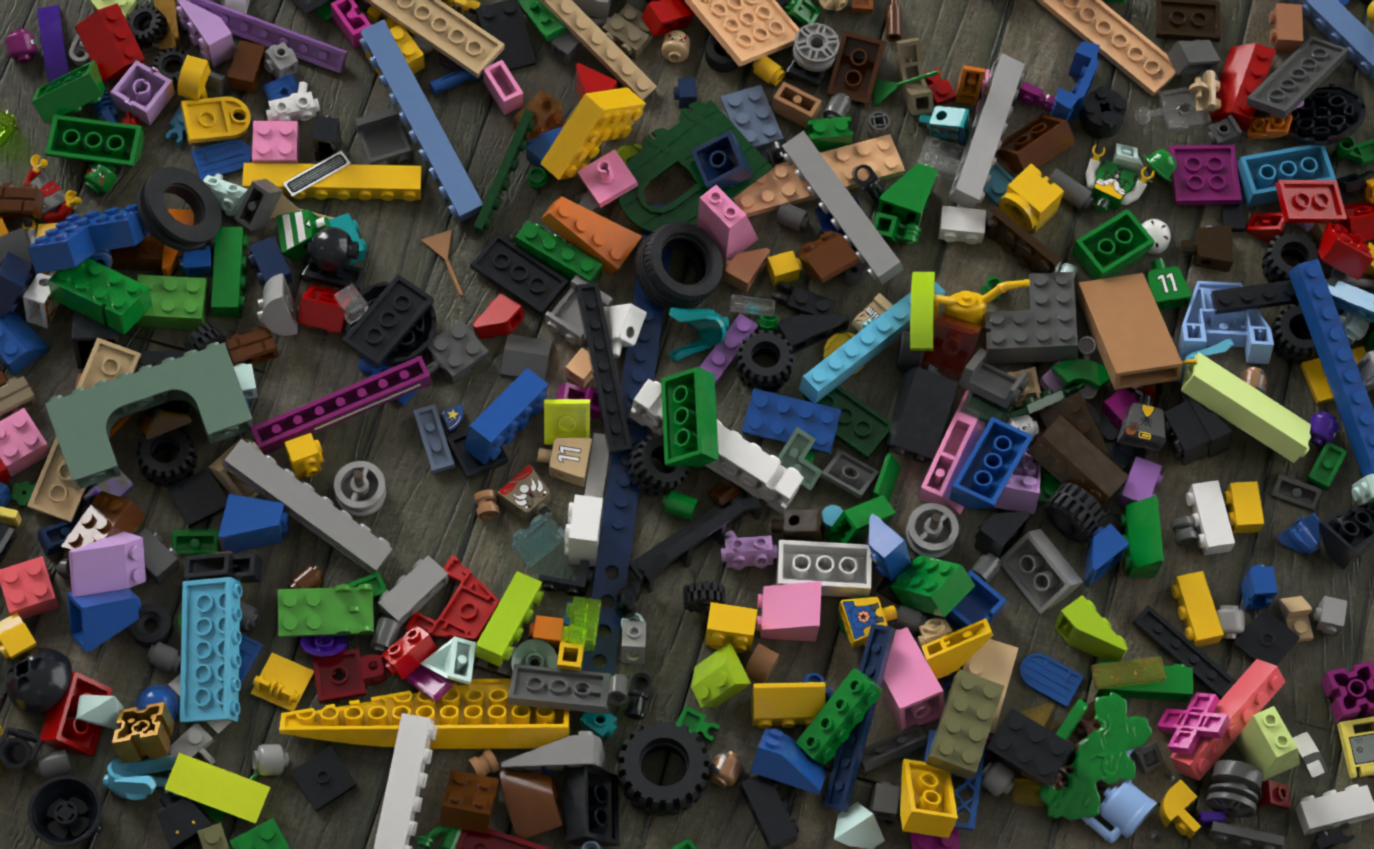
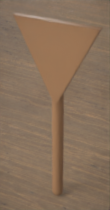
M452 230L421 239V242L444 259L457 292L462 297L463 292L448 259Z

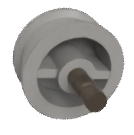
M366 461L351 462L343 466L335 477L334 490L336 501L339 507L350 515L356 517L369 516L382 507L386 499L385 479L381 470L374 464Z
M928 503L921 505L912 512L906 528V541L911 550L919 556L923 555L935 559L943 557L952 550L959 531L958 520L949 508L941 504Z

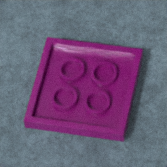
M1234 144L1169 146L1168 152L1177 162V168L1171 175L1175 206L1237 205L1241 203Z

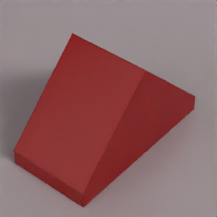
M1253 213L1245 227V231L1269 244L1276 235H1281L1286 223L1282 213Z

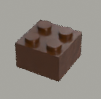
M451 770L441 805L440 825L487 834L497 799L499 779Z

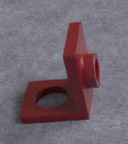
M1271 780L1262 782V798L1256 804L1257 808L1273 805L1286 810L1291 809L1289 787L1287 785Z

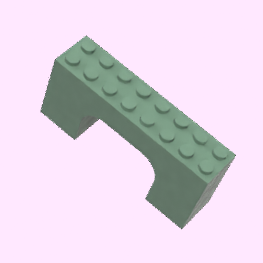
M219 342L211 343L206 346V349L198 352L197 350H190L184 353L183 357L177 359L175 357L164 359L161 362L162 364L156 366H143L139 369V372L130 374V372L122 373L115 380L109 382L108 380H102L95 383L94 387L85 389V387L75 389L71 395L65 397L57 395L50 398V402L45 403L76 491L121 476L109 441L112 427L118 420L161 404L176 400L191 404L200 416L210 445L252 431L253 419L225 342L221 344Z

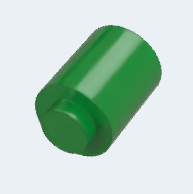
M671 491L670 494H665L662 507H665V513L691 521L698 499Z

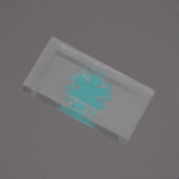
M731 295L730 311L774 317L776 301Z

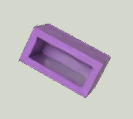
M1136 456L1118 504L1126 506L1156 496V494H1153L1154 487L1159 488L1163 475L1159 473L1162 466Z

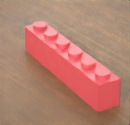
M1258 659L1253 662L1223 696L1213 712L1227 714L1231 720L1223 737H1200L1191 755L1173 753L1170 756L1180 774L1200 781L1241 734L1252 716L1259 713L1285 684L1286 681L1278 666Z

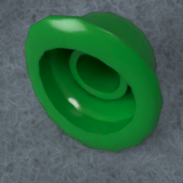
M1158 149L1148 157L1145 154L1143 155V158L1155 173L1166 181L1173 182L1170 177L1177 168V162L1169 152L1164 149Z

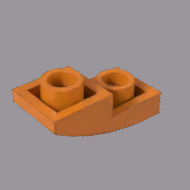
M1273 114L1270 115V118L1253 117L1247 132L1248 139H1272L1287 135L1293 118L1292 114H1289L1286 118L1277 117Z

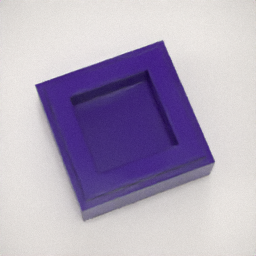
M1225 811L1201 812L1196 820L1201 825L1200 828L1209 827L1213 821L1224 823L1226 820Z

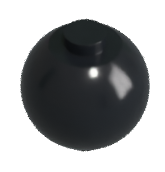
M327 227L318 231L314 235L312 242H308V255H311L312 261L320 269L328 272H337L346 268L352 259H358L359 242L352 241L350 235L340 228Z

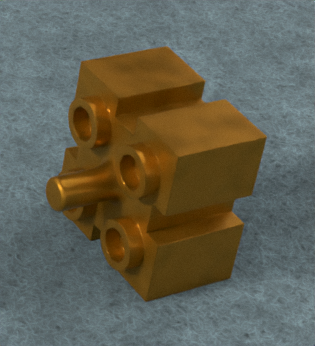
M165 702L146 705V709L139 710L138 707L119 710L116 723L119 729L114 731L112 745L122 764L138 762L146 755L150 759L168 755L171 743L169 736L173 733L175 722Z

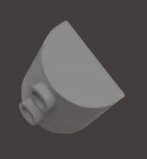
M281 273L273 276L266 282L263 289V298L258 299L260 311L257 314L260 323L265 324L271 332L282 336L297 334L298 309L285 277Z

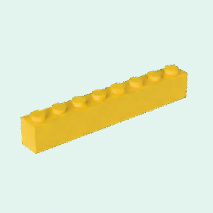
M244 163L242 187L249 189L252 181L267 179L283 190L282 195L295 199L421 200V166L347 165L298 194L291 196L283 183L316 164Z

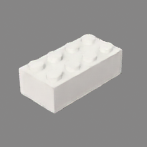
M779 540L776 585L819 581L822 582L821 596L869 597L872 569L869 545Z

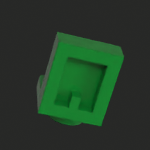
M789 0L785 6V9H787L786 14L789 17L793 16L803 25L814 23L821 12V9L810 0Z

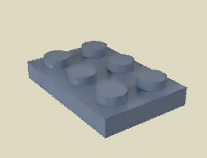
M761 85L720 97V102L728 119L756 150L770 147L774 142L784 140Z

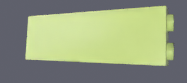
M1199 352L1193 358L1197 359L1198 362L1186 366L1181 388L1182 392L1293 463L1299 457L1303 458L1310 448L1308 442L1311 438L1310 423Z

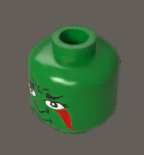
M95 162L84 175L85 185L98 195L100 193H108L118 180L117 175L114 173L116 168L112 164Z

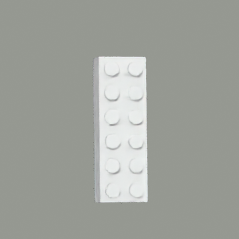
M405 713L401 715L374 849H413V846H409L410 838L416 834L418 822L414 821L415 814L420 812L423 801L419 794L421 788L426 786L428 774L424 773L425 765L431 762L433 750L429 749L430 741H435L438 726L434 725L435 721L431 718Z

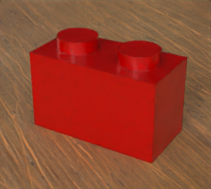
M660 0L648 3L641 18L654 37L675 30L688 28L695 13L684 0Z

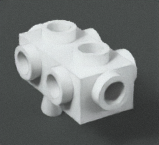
M299 82L298 93H293L289 97L268 101L267 119L268 121L310 120L316 116V112L320 111L318 99H313L311 91L307 92L308 84L306 82Z

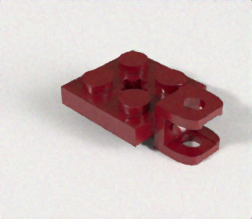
M359 648L342 651L332 656H312L319 704L366 696L365 686L381 684L386 680L382 657L375 654L361 656ZM337 671L346 674L342 681L333 679V676L337 675Z

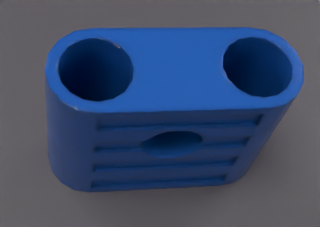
M289 74L265 84L262 90L267 100L272 101L298 93L299 85L294 75Z

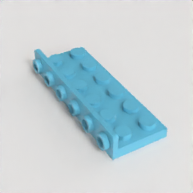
M231 577L183 581L180 722L184 724L224 720L238 722V715L241 710L238 698L241 689L239 668L241 666L239 644L242 641L240 632V620L242 619L240 597L242 596V586L240 581Z

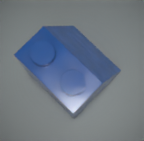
M229 494L218 535L222 552L231 551L233 554L283 542L284 535H288L290 530L289 513L286 512L284 503Z
M129 588L78 597L72 596V592H67L71 637L85 652L92 651L139 619L141 601Z

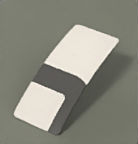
M1308 732L1293 737L1311 777L1314 778L1327 772L1328 768Z

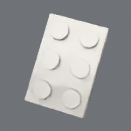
M575 494L574 503L569 502L568 524H566L564 544V555L568 556V564L580 565V560L590 561V567H596L602 526L603 498Z

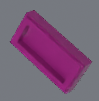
M420 665L404 679L435 703L453 687L450 681L423 665Z

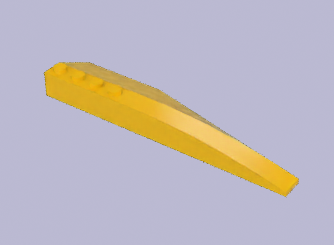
M472 679L470 684L456 686V682L451 683L453 687L436 703L421 692L412 694L411 691L371 697V701L360 703L359 700L349 701V705L335 707V704L325 705L322 710L317 711L313 708L281 713L279 733L331 742L395 747L401 715L405 713L431 718L435 721L434 725L438 726L435 741H430L429 749H535L570 736V710L508 704V695L511 679Z

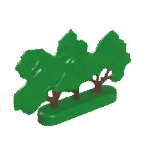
M1115 692L1110 693L1109 696L1103 695L1096 698L1094 703L1095 717L1087 721L1083 717L1089 705L1079 699L1056 732L1058 736L1074 745L1076 759L1071 765L1064 766L1061 770L1068 778L1069 784L1067 787L1062 785L1060 779L1063 776L1059 773L1049 791L1041 787L1038 792L1039 799L1047 805L1048 817L1057 819L1063 816L1072 821L1082 817L1098 816L1101 799L1097 792L1096 783L1102 780L1106 784L1117 783L1119 779H1135V762L1127 756V750L1142 747L1151 737L1152 730L1148 726L1146 717H1127V701ZM1098 723L1101 727L1097 729L1092 725ZM1078 724H1080L1088 735L1075 744L1069 738ZM1066 769H1072L1073 772L1067 773ZM1056 783L1059 785V791L1054 788Z

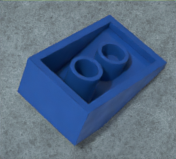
M768 728L765 729L750 771L817 795L820 794L827 774V770L817 761L813 760L789 735L784 734L778 729Z

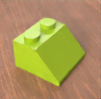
M727 643L694 667L691 688L701 708H717L750 685L751 682L732 644Z

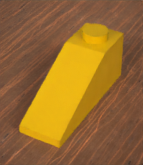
M987 618L921 647L936 679L958 671L993 636Z

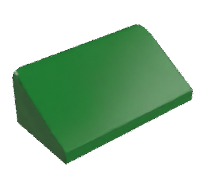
M890 453L886 454L872 499L884 495L887 501L890 502L901 470L900 464Z
M173 529L171 532L172 548L178 555L219 553L220 542L218 535L220 529Z

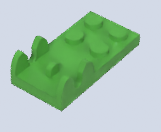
M341 584L335 586V588L278 589L279 638L374 634L373 586L370 584H361L358 587H349V585Z

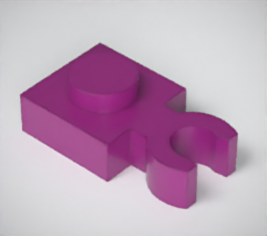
M1023 82L1017 98L1026 105H1032L1036 108L1040 105L1049 112L1052 111L1055 102L1054 96L1045 95L1042 89Z

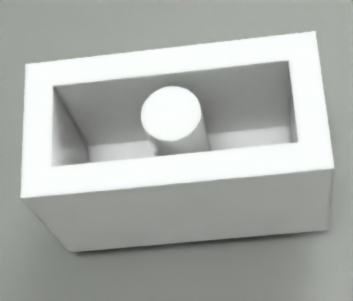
M942 205L938 239H943L947 242L962 241L968 244H982L985 234L986 210Z

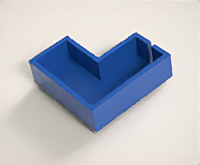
M132 204L122 210L114 207L105 210L104 213L91 211L86 213L85 216L80 217L79 214L69 215L66 217V221L57 223L55 225L56 228L46 231L45 236L36 238L35 243L28 247L35 273L74 268L95 252L136 246L151 233L140 218L137 204Z

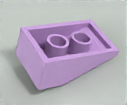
M124 531L69 551L72 596L74 597L127 589L146 582L143 537Z

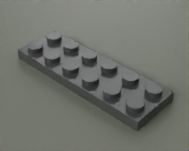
M1311 36L1247 97L1246 105L1271 113L1277 117L1286 118L1349 56V49Z

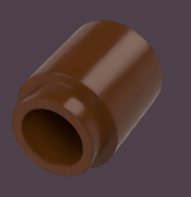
M306 565L290 579L291 582L287 586L289 589L317 588L323 582L321 579L323 574L315 565L312 567Z

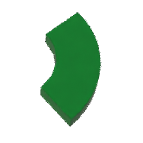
M1066 360L1054 365L1051 369L1066 386L1072 383L1083 382L1099 390L1111 381L1105 366L1090 360Z

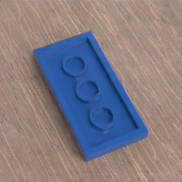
M753 388L742 433L786 444L798 427L817 439L810 450L831 454L842 410Z

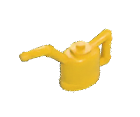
M1029 279L998 283L995 288L983 296L970 291H961L950 297L934 294L933 323H942L946 331L954 334L975 333L985 326L987 303L1007 290L1029 287L1030 281ZM940 304L944 305V314H938Z

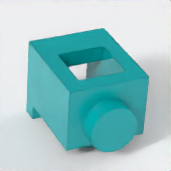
M585 712L580 718V727L586 731H592L594 735L601 738L602 742L606 737L611 738L618 728L616 725L617 718L609 712L608 714ZM598 718H601L605 722L599 724L596 720Z

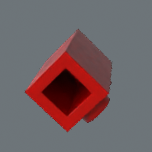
M416 625L381 654L386 663L383 666L391 676L396 675L404 680L438 648L430 635Z

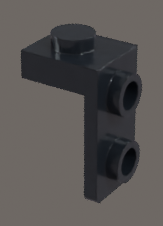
M580 560L576 581L539 575L538 580L542 582V589L547 592H555L557 590L565 592L569 596L584 595L586 585L591 584L593 570H590V561Z

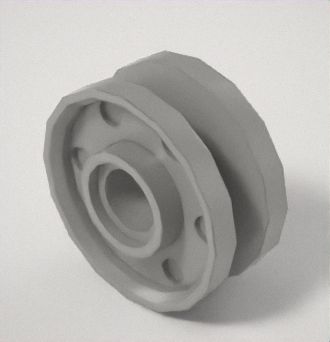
M811 23L801 27L796 33L792 51L795 61L802 68L813 72L824 71L830 68L836 61L840 44L838 35L832 28L820 23Z

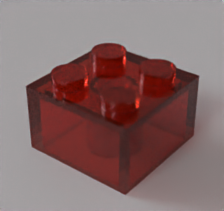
M939 312L933 328V351H926L923 361L963 373L966 365L973 357L982 326Z

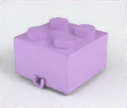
M137 60L110 92L114 106L126 113L131 112L133 117L137 116L140 121L149 126L175 95L171 79L160 74L157 68H149Z

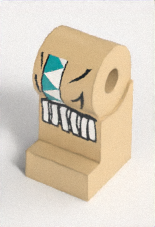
M879 293L855 317L851 326L857 332H860L891 308L893 304Z

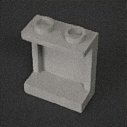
M576 275L571 281L569 291L551 313L548 311L545 314V324L552 332H558L563 335L569 343L582 347L586 339L575 287L576 285L588 282ZM600 290L603 307L613 306V298Z

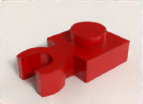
M940 70L939 74L935 75V77L925 78L926 83L929 84L928 87L932 91L935 106H941L956 99V94L948 79H940Z

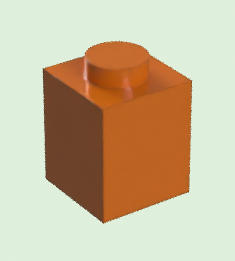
M536 615L535 623H530L529 637L545 641L553 648L559 649L564 619Z

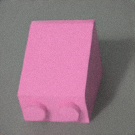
M822 582L764 586L762 594H758L757 608H761V616H757L756 630H760V638L816 642L820 627Z

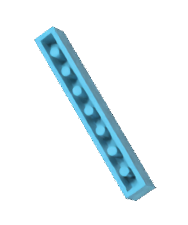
M935 282L934 294L945 295L946 291ZM911 292L802 377L799 390L812 403H817L901 337L902 331L910 330Z

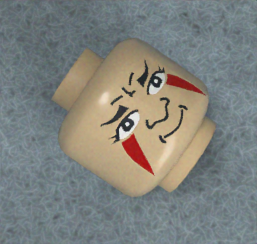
M679 30L668 32L663 39L661 49L664 58L673 63L686 60L691 46L688 35Z

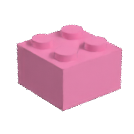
M253 121L252 163L299 164L300 133L298 121Z
M25 408L0 421V460L7 467L11 477L48 456L50 452L48 444Z

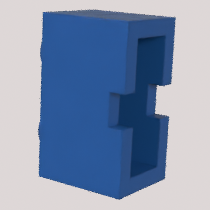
M1263 564L1252 566L1240 584L1244 610L1268 609L1271 599H1274L1278 593L1273 566L1266 567Z

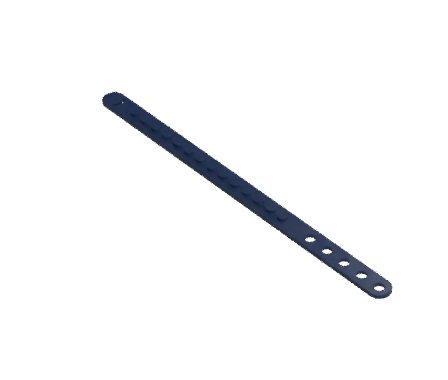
M656 203L651 205V207H664L666 204ZM643 230L641 244L651 233ZM672 247L662 249L661 260L667 274H669ZM637 277L633 305L647 313L636 344L626 348L620 390L632 450L647 436L648 426H642L631 419L629 413L632 409L634 398L646 381L650 379L654 382L664 311L663 307L653 302L644 293L637 281ZM631 452L611 455L581 671L610 673L611 676L615 672L622 620L615 613V606L619 602L617 600V593L619 590L626 588L639 490L637 489L639 486L636 483L633 485L631 482L633 478L628 476L627 472L630 469L627 467V462L630 460L628 457ZM608 567L616 568L619 573L618 577L615 579L607 578L604 574L605 569ZM605 596L613 598L615 602L614 606L610 609H606L600 604V600ZM600 626H606L610 629L611 634L607 638H600L596 634V629ZM595 656H603L606 659V665L603 668L593 666L592 659Z

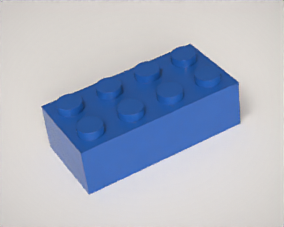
M527 368L469 426L464 449L484 465L490 459H496L501 452L500 448L505 444L508 446L514 440L519 429L523 431L528 426L529 419L533 415L538 416L544 408V405H542L544 399L548 396L546 391L549 384Z

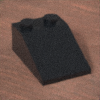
M506 0L476 8L477 26L505 44V49L492 62L493 64L503 60L509 71L536 65L524 16L518 0Z

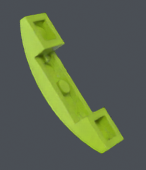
M912 272L910 351H933L935 272Z

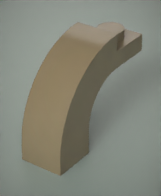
M912 38L897 41L898 59H896L899 82L923 75L920 40ZM925 79L901 86L905 103L912 115L934 111L932 91L927 86Z

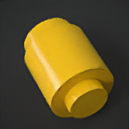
M767 56L755 60L753 63V73L769 85L777 86L785 76V71L782 70V67Z

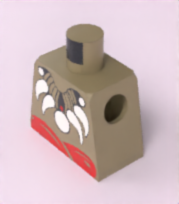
M530 464L497 492L498 502L525 521H529L533 516L537 515L545 522L553 515V511L547 506L551 501V493Z

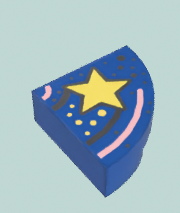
M462 404L441 412V417L449 434L455 432L463 420Z

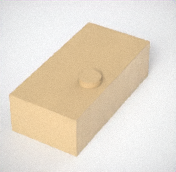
M989 639L963 665L962 670L1004 685L989 735L993 736L1018 647Z

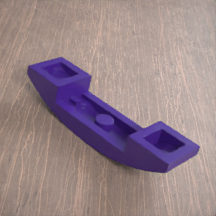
M59 5L37 8L48 83L69 73Z

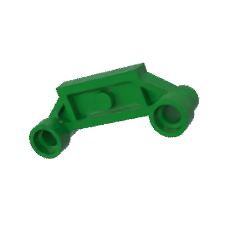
M1350 136L1337 143L1336 156L1338 158H1347L1359 162L1361 166L1374 163V139L1356 144L1354 138Z

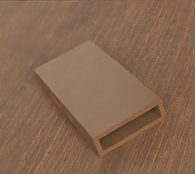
M1143 273L1078 283L1077 300L1096 342L1114 390L1181 380L1183 363Z

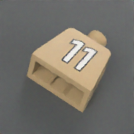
M555 438L552 450L539 448L537 462L550 463L549 475L551 477L584 487L592 448V438Z

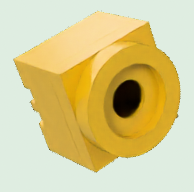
M1030 164L1008 184L1005 195L999 200V208L1027 232L1032 231L1035 233L1057 213L1064 190L1055 183L1050 185L1048 183L1049 178L1047 176L1042 178L1041 171L1033 164Z

